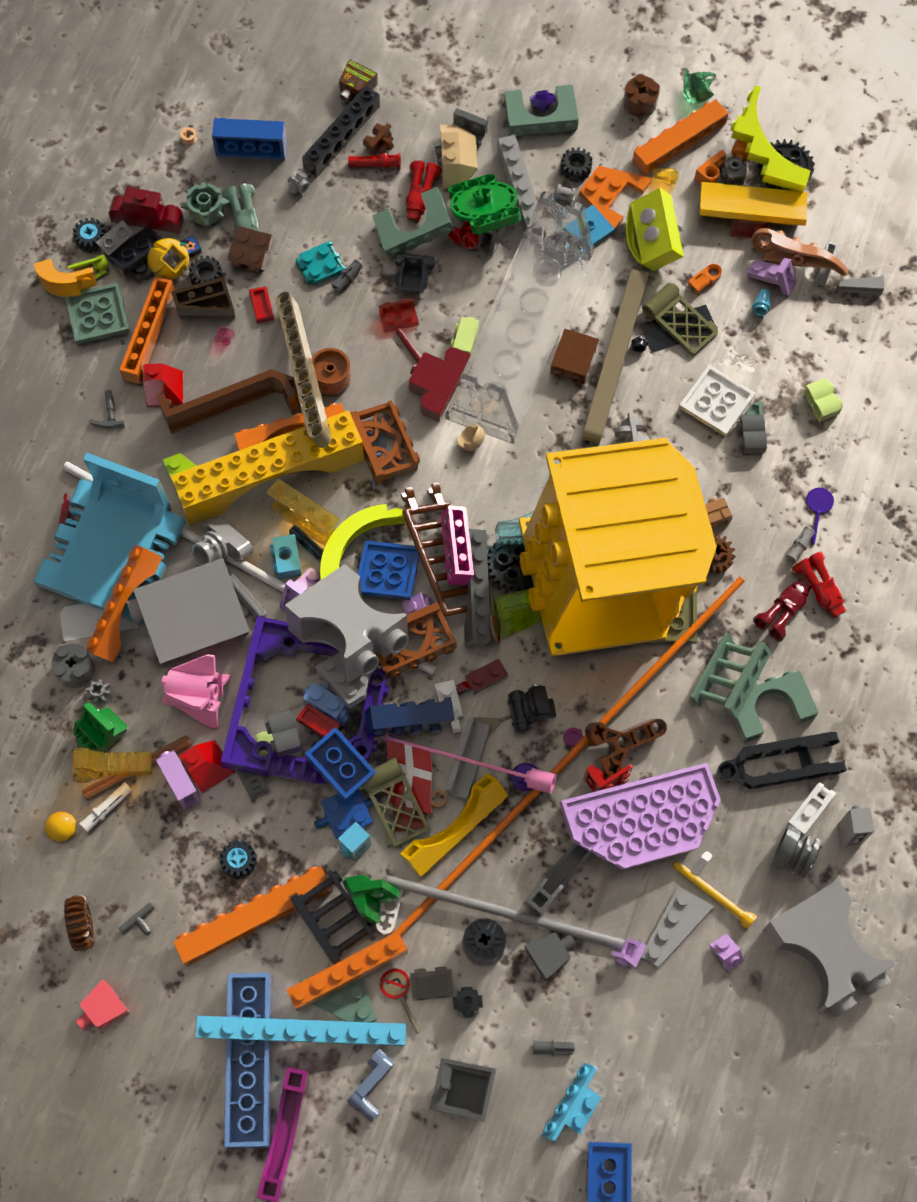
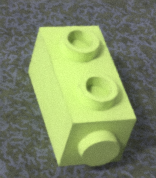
M461 317L460 323L456 324L455 334L457 335L455 339L452 338L450 348H458L472 356L479 331V320L472 317Z

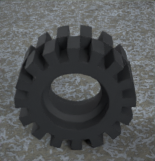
M572 147L571 151L567 149L566 153H563L561 157L560 170L562 175L565 174L566 179L570 177V181L575 179V182H578L579 178L581 181L584 180V177L588 178L592 169V156H590L589 152L586 153L584 148L582 151H580V147H577V150ZM579 161L583 166L574 168L570 165V162Z
M206 255V258L200 256V260L195 258V263H190L189 275L194 285L223 277L221 265H219L218 260L215 261L214 257L210 259L208 255ZM204 269L213 271L208 277H201L199 275V272Z

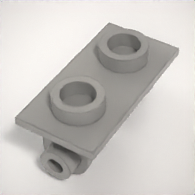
M122 220L99 239L96 244L100 247L99 250L102 254L109 256L135 233Z

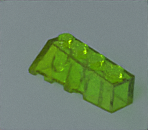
M529 590L494 597V608L502 640L515 632L518 633L524 630V628L541 622L540 611H532L530 607Z

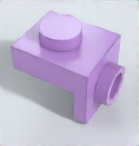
M422 593L411 597V600L401 602L406 615L434 604L430 596Z
M727 934L710 944L711 950L723 962L726 971L738 967L744 961L741 949Z
M627 938L621 952L612 951L610 955L617 959L616 963L622 967L627 968L628 965L637 967L646 945L641 941Z

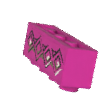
M448 506L441 515L448 584L467 585L474 576L466 507Z

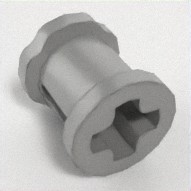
M558 184L555 200L562 199L572 204L576 188L569 189Z

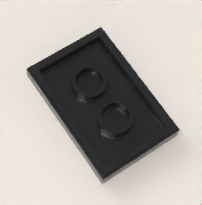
M147 226L125 241L109 256L107 254L105 256L122 274L127 275L147 261L150 248H154V243L163 238Z

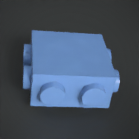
M313 682L311 687L307 686L302 694L304 706L308 703L340 723V726H344L350 715H348V707L338 695L331 693L330 689L321 683L318 685Z

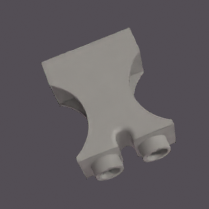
M346 564L285 604L288 630L301 642L328 644L344 655L346 681L348 683L360 675H370L377 668L379 658L373 652H378L383 657L388 656L390 653L396 655L402 652L409 642L407 615L405 613H382L366 605L362 600L360 576Z
M836 880L773 919L764 928V931L777 950L795 953L812 966L817 974L821 988V998L817 1011L820 1014L830 1007L836 1017L857 1004L851 995L855 991L851 981L858 988L864 986L871 995L891 982L885 972L896 965L894 961L882 960L871 956L855 941L849 927L848 918L852 899L839 880Z

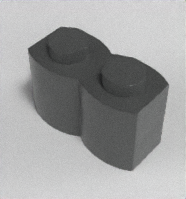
M741 415L740 420L736 424L737 432H740L741 435L738 439L739 449L742 448L743 454L765 453L767 437L764 415Z
M291 710L267 716L268 722L265 723L267 734H272L273 740L270 741L273 753L277 752L278 757L302 751Z

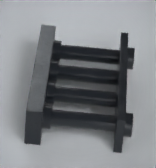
M328 869L326 872L329 878L304 895L302 893L298 895L294 892L288 897L334 965L341 961L339 957L342 956V952L367 935L371 940H375L374 933L376 930L370 922L366 923L358 914L353 902L340 884L342 878L338 872ZM335 884L340 895L317 911L309 912L306 908L308 901ZM346 901L352 911L327 929H320L317 924L319 919ZM357 918L363 929L340 945L332 947L328 941L331 938L330 936Z

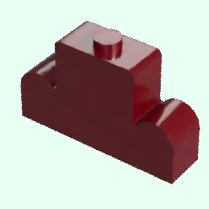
M126 187L124 196L115 195L109 209L111 222L119 223L123 220L127 225L142 228L149 226L153 230L180 234L184 221L182 210L175 205L169 204L165 206L161 193Z
M453 347L446 350L444 360L424 352L418 364L412 366L410 371L412 375L409 379L408 389L422 396L420 411L423 415L440 422L470 364L471 354Z

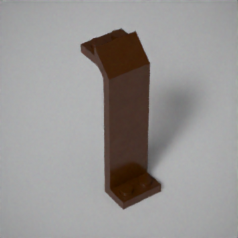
M272 369L176 407H173L170 399L166 400L164 393L157 396L162 414L171 434L271 394L281 395L285 399L292 415L298 413L297 405H300L294 377Z

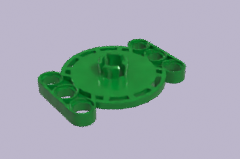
M494 174L479 176L451 185L448 188L452 214L463 221L470 222L471 231L474 234L486 233L521 220L520 209L515 207L518 199L515 189L506 183L497 182L496 175Z

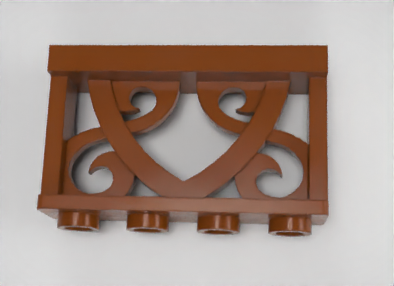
M392 400L359 412H350L363 442L365 460L376 484L383 482L385 479L418 470V463H420L419 455L417 452L414 453L412 439L410 436L407 437L406 425L404 421L400 420L399 409L397 405L394 406ZM387 413L390 415V421H385L384 416L381 419V423L377 422L379 414ZM373 417V421H361ZM372 429H374V430H375L374 436H372V437L368 436V435H367V432H373ZM379 431L385 432L396 439L390 453L382 447H372L371 444L378 438ZM381 452L383 454L381 457H377L376 453ZM405 454L409 461L402 465L395 462L394 458L403 461L404 459L400 456ZM390 463L394 466L393 468L382 471V469H384Z
M438 602L407 615L408 629L416 635H426L418 651L404 649L399 654H393L392 661L399 659V663L393 666L386 663L387 656L383 657L380 653L376 652L379 664L385 675H387V679L390 677L391 679L397 678L406 670H415L424 662H433L440 655H449L457 648V642L442 614ZM438 617L442 628H434L433 618ZM422 624L423 627L421 629L427 628V630H417L416 626ZM433 633L444 634L447 638L446 642L436 645L435 642L441 640V638L433 636Z

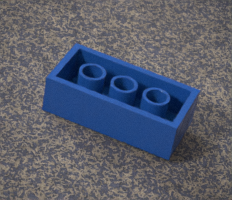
M214 118L212 139L216 156L285 160L287 138L284 121Z

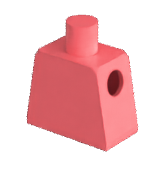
M103 979L80 1003L85 1014L79 1017L76 1022L82 1030L92 1023L101 1030L127 1016L130 1012L110 985Z

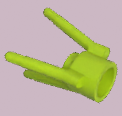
M100 255L94 259L67 266V269L76 270L91 265L95 272L99 271L95 275L97 280L100 276L107 273L106 269L109 268V264L105 256Z

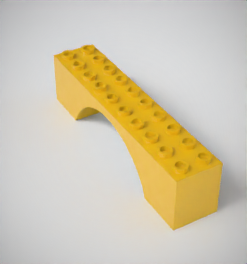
M349 410L327 418L331 442L326 447L319 448L308 436L305 426L171 475L189 526L225 513L227 508L241 495L273 478L306 470H319L331 474L363 462V442Z

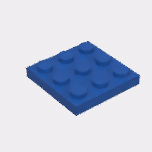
M365 540L358 570L362 595L411 600L420 561L416 547Z

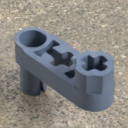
M381 1049L376 1051L367 1062L374 1070L347 1100L355 1110L358 1109L370 1122L378 1116L380 1111L367 1100V1096L395 1065V1062Z

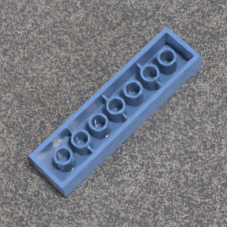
M228 974L227 1017L271 1019V974ZM227 1040L225 1148L227 1149L270 1148L271 1041Z

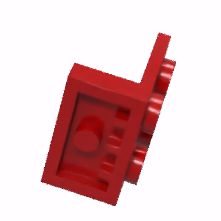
M592 764L586 768L583 779L592 792L612 788L616 785L620 786L629 781L628 777L631 776L633 766L629 764L604 780L603 778L605 777L599 768L596 769Z

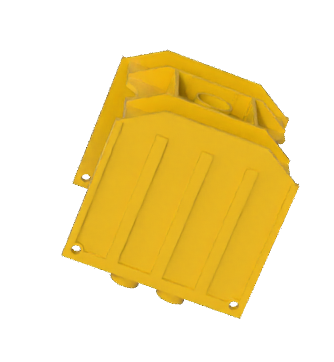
M668 438L546 453L549 478L532 516L529 518L521 517L518 521L526 551L520 554L521 569L524 575L532 576L534 588L529 589V603L532 611H540L551 657L666 639L670 624L674 618L678 617L684 599L689 598L692 593H695L699 584L706 583V577L716 550L715 539L695 467L669 443ZM553 460H558L560 464H555ZM555 644H559L561 648L557 649Z

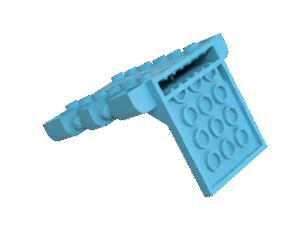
M86 452L83 460L93 478V482L80 479L69 502L71 506L76 507L71 508L70 513L80 517V520L77 522L67 518L65 523L70 526L59 524L54 535V539L59 542H55L54 546L59 550L65 551L63 556L57 553H50L49 557L60 563L44 558L33 583L41 588L104 611V606L110 600L113 587L118 583L121 570L126 566L129 553L135 544L162 556L163 560L165 556L160 552L154 551L155 546L168 549L170 545L163 541L176 545L186 521L183 517L171 512L170 504L159 479ZM160 562L155 574L151 577L161 580L166 565ZM149 577L144 582L150 584L154 582V579ZM134 591L127 601L136 598ZM126 602L121 618L133 622Z

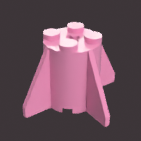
M209 654L171 668L167 676H163L161 685L164 687L163 705L176 707L209 728L217 729L218 707L221 703L217 702L218 697L223 695V686L230 680L231 675L216 672L215 655Z

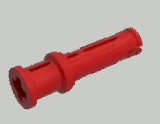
M383 153L381 156H348V167H382L383 169L398 167V169H401V153L397 155Z

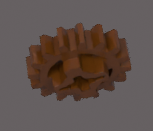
M720 533L714 536L716 550L709 568L710 573H713L715 570L717 574L722 571L725 572L734 563L732 560L736 557V555L732 554L735 548H730L732 542H726V536L720 538Z

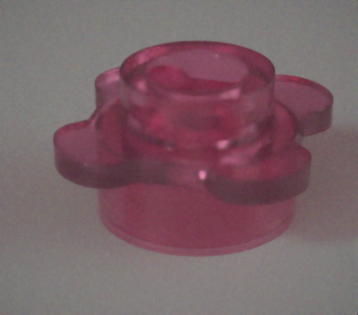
M221 326L216 332L217 335L214 336V341L228 346L231 344L230 340L235 336V332L228 327Z

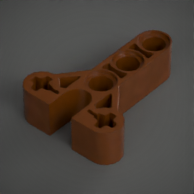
M649 719L623 731H616L607 728L602 722H593L586 726L585 735L590 747L603 743L609 745L608 754L595 759L604 776L611 777L622 769V763L630 749L664 735L667 731V724L662 719ZM654 723L658 725V730L656 733L653 731ZM637 730L641 733L639 740L635 736ZM620 737L624 740V744L622 747L618 745V739Z

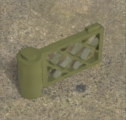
M667 283L642 306V310L647 317L658 322L681 346L694 356L718 334V327L711 320L708 322L680 295L677 285ZM680 302L685 307V312L675 311V305ZM664 315H672V323H666L662 317ZM675 316H685V324L675 323ZM688 316H694L698 324H688ZM675 327L685 328V335H678L675 332ZM688 328H698V336L688 335ZM701 328L708 329L712 334L701 336ZM688 340H698V346L693 349L688 344Z
M396 757L373 768L376 771L375 775L361 789L363 791L367 790L387 831L384 835L388 844H393L396 847L430 830L431 828ZM403 781L406 787L403 796L393 793L395 784ZM381 791L388 793L386 804L378 803L375 794ZM391 795L402 798L399 809L388 806ZM405 799L412 801L414 804L412 814L402 811ZM387 808L398 812L394 823L387 821L385 818ZM400 813L411 816L408 827L397 824ZM413 818L421 819L425 828L419 831L410 829ZM396 826L406 829L404 838L396 841L393 834ZM409 831L415 832L408 836Z

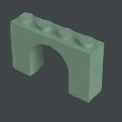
M573 84L556 86L555 100L557 109L546 117L534 116L525 109L522 89L504 91V106L509 136L578 130L579 118Z
M437 187L421 193L427 216L423 225L415 231L402 232L398 230L394 216L389 209L372 215L382 246L389 258L396 257L397 253L414 250L419 245L432 242L435 238L448 235L451 231L455 230L442 194Z
M791 670L777 679L776 677L766 679L765 683L759 685L755 683L738 717L733 718L742 742L746 743L762 737L764 733L755 710V703L762 696L776 695L784 699L789 705L797 725L815 719L819 712L801 671L794 672Z

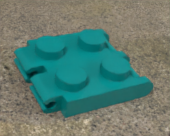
M332 241L299 254L300 257L295 259L307 284L314 283V285H317L340 275L343 269H347L342 265L339 254L333 249Z

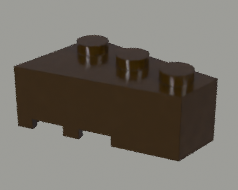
M224 277L171 291L178 315L235 317Z

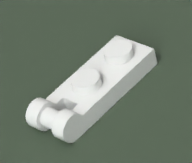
M819 781L787 824L800 830L801 835L804 836L836 793L832 790L829 791ZM817 794L823 795L825 797L824 800L819 798Z

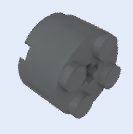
M78 644L59 646L52 657V670L58 680L66 687H82L94 675L95 665L91 656L84 647Z

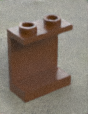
M564 328L551 363L550 374L557 378L569 379L573 383L585 384L592 358L598 348L599 339Z

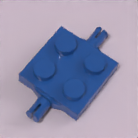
M359 790L345 802L336 794L320 801L324 809V818L314 821L315 827L319 829L328 825L337 839L355 822L361 827L372 824L373 821L369 814V807L374 804L371 802V798L365 800Z

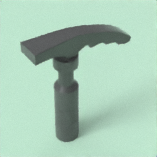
M106 390L105 399L107 411L109 412L108 421L89 420V422L99 427L125 426L124 421H115V416L113 415L112 390Z

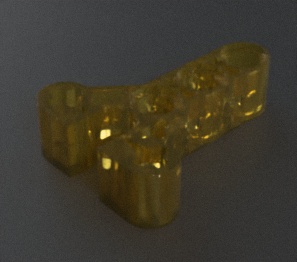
M75 748L72 750L73 781L87 783L103 777L152 774V754L150 752L104 753L88 748Z

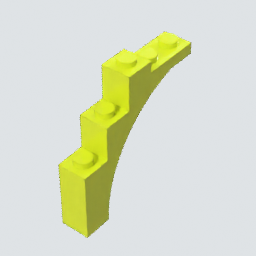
M755 85L753 91H749L746 101L749 102L748 107L744 106L742 115H738L737 120L732 121L730 131H733L731 138L748 143L745 151L748 153L746 160L763 164L761 174L764 176L762 182L803 192L811 170L799 167L785 159L772 147L765 137L757 113V100L761 87Z

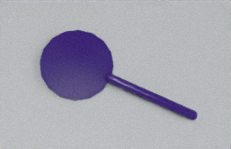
M822 487L812 489L806 497L808 507L813 512H816L815 534L812 537V545H815L820 513L829 512L834 505L832 493Z

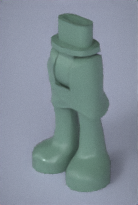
M240 184L238 186L245 210H241L236 187L231 186L222 192V198L228 199L231 204L236 231L238 226L258 231V220L255 208L252 207L251 197L255 194L254 186L251 184Z

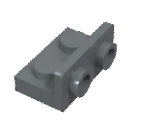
M458 108L455 109L453 124L459 125L475 135L476 144L481 145L488 133V120Z

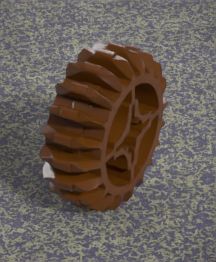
M75 895L67 898L64 902V918L71 948L75 951H85L92 948L95 941L89 902L84 895Z

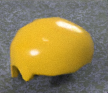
M59 811L53 813L45 823L46 835L52 841H68L75 833L76 820L68 812Z

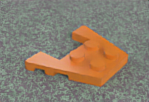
M598 165L580 189L579 194L590 206L594 205L616 230L623 221L624 216L613 211L610 207L627 185L643 194L651 184L652 179Z

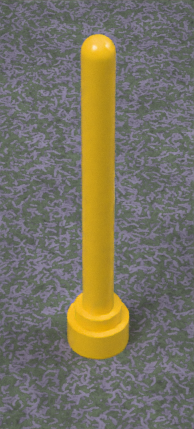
M674 862V869L736 915L742 923L741 925L747 930L757 918L756 915L752 912L742 911L701 878L695 876L680 862Z

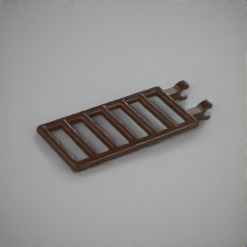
M439 483L431 484L432 489L427 490L434 504L418 506L416 503L413 487L405 488V493L401 494V498L406 503L407 508L403 509L402 514L444 617L467 613V605L448 608L444 599L468 594V586L441 591L438 582L447 580V572L434 574L431 565L444 563L445 555L428 558L424 549L444 545L443 537L421 541L418 531L441 528V520L414 524L411 516L444 510L448 506L453 505L450 501L444 502Z

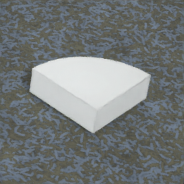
M705 852L691 869V872L697 876L712 858V855L709 852Z

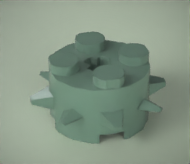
M201 183V186L197 184L190 188V190H186L187 200L180 204V207L188 210L190 215L188 221L193 220L200 225L209 227L220 218H223L224 206L229 204V200L221 198L220 191L222 188H216L208 183L207 185Z

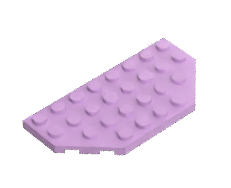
M708 763L562 800L560 806L572 842L624 870L696 850L721 799Z

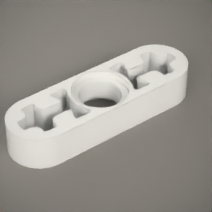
M398 889L400 890V898L392 899L396 903L395 910L387 911L384 907L385 903L381 902L380 923H384L386 916H382V913L388 916L394 915V918L389 917L388 922L391 928H387L386 931L383 930L380 923L376 924L377 931L381 935H390L395 929L404 892L402 889Z

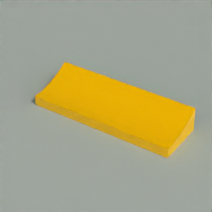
M702 182L699 197V215L806 226L808 192Z

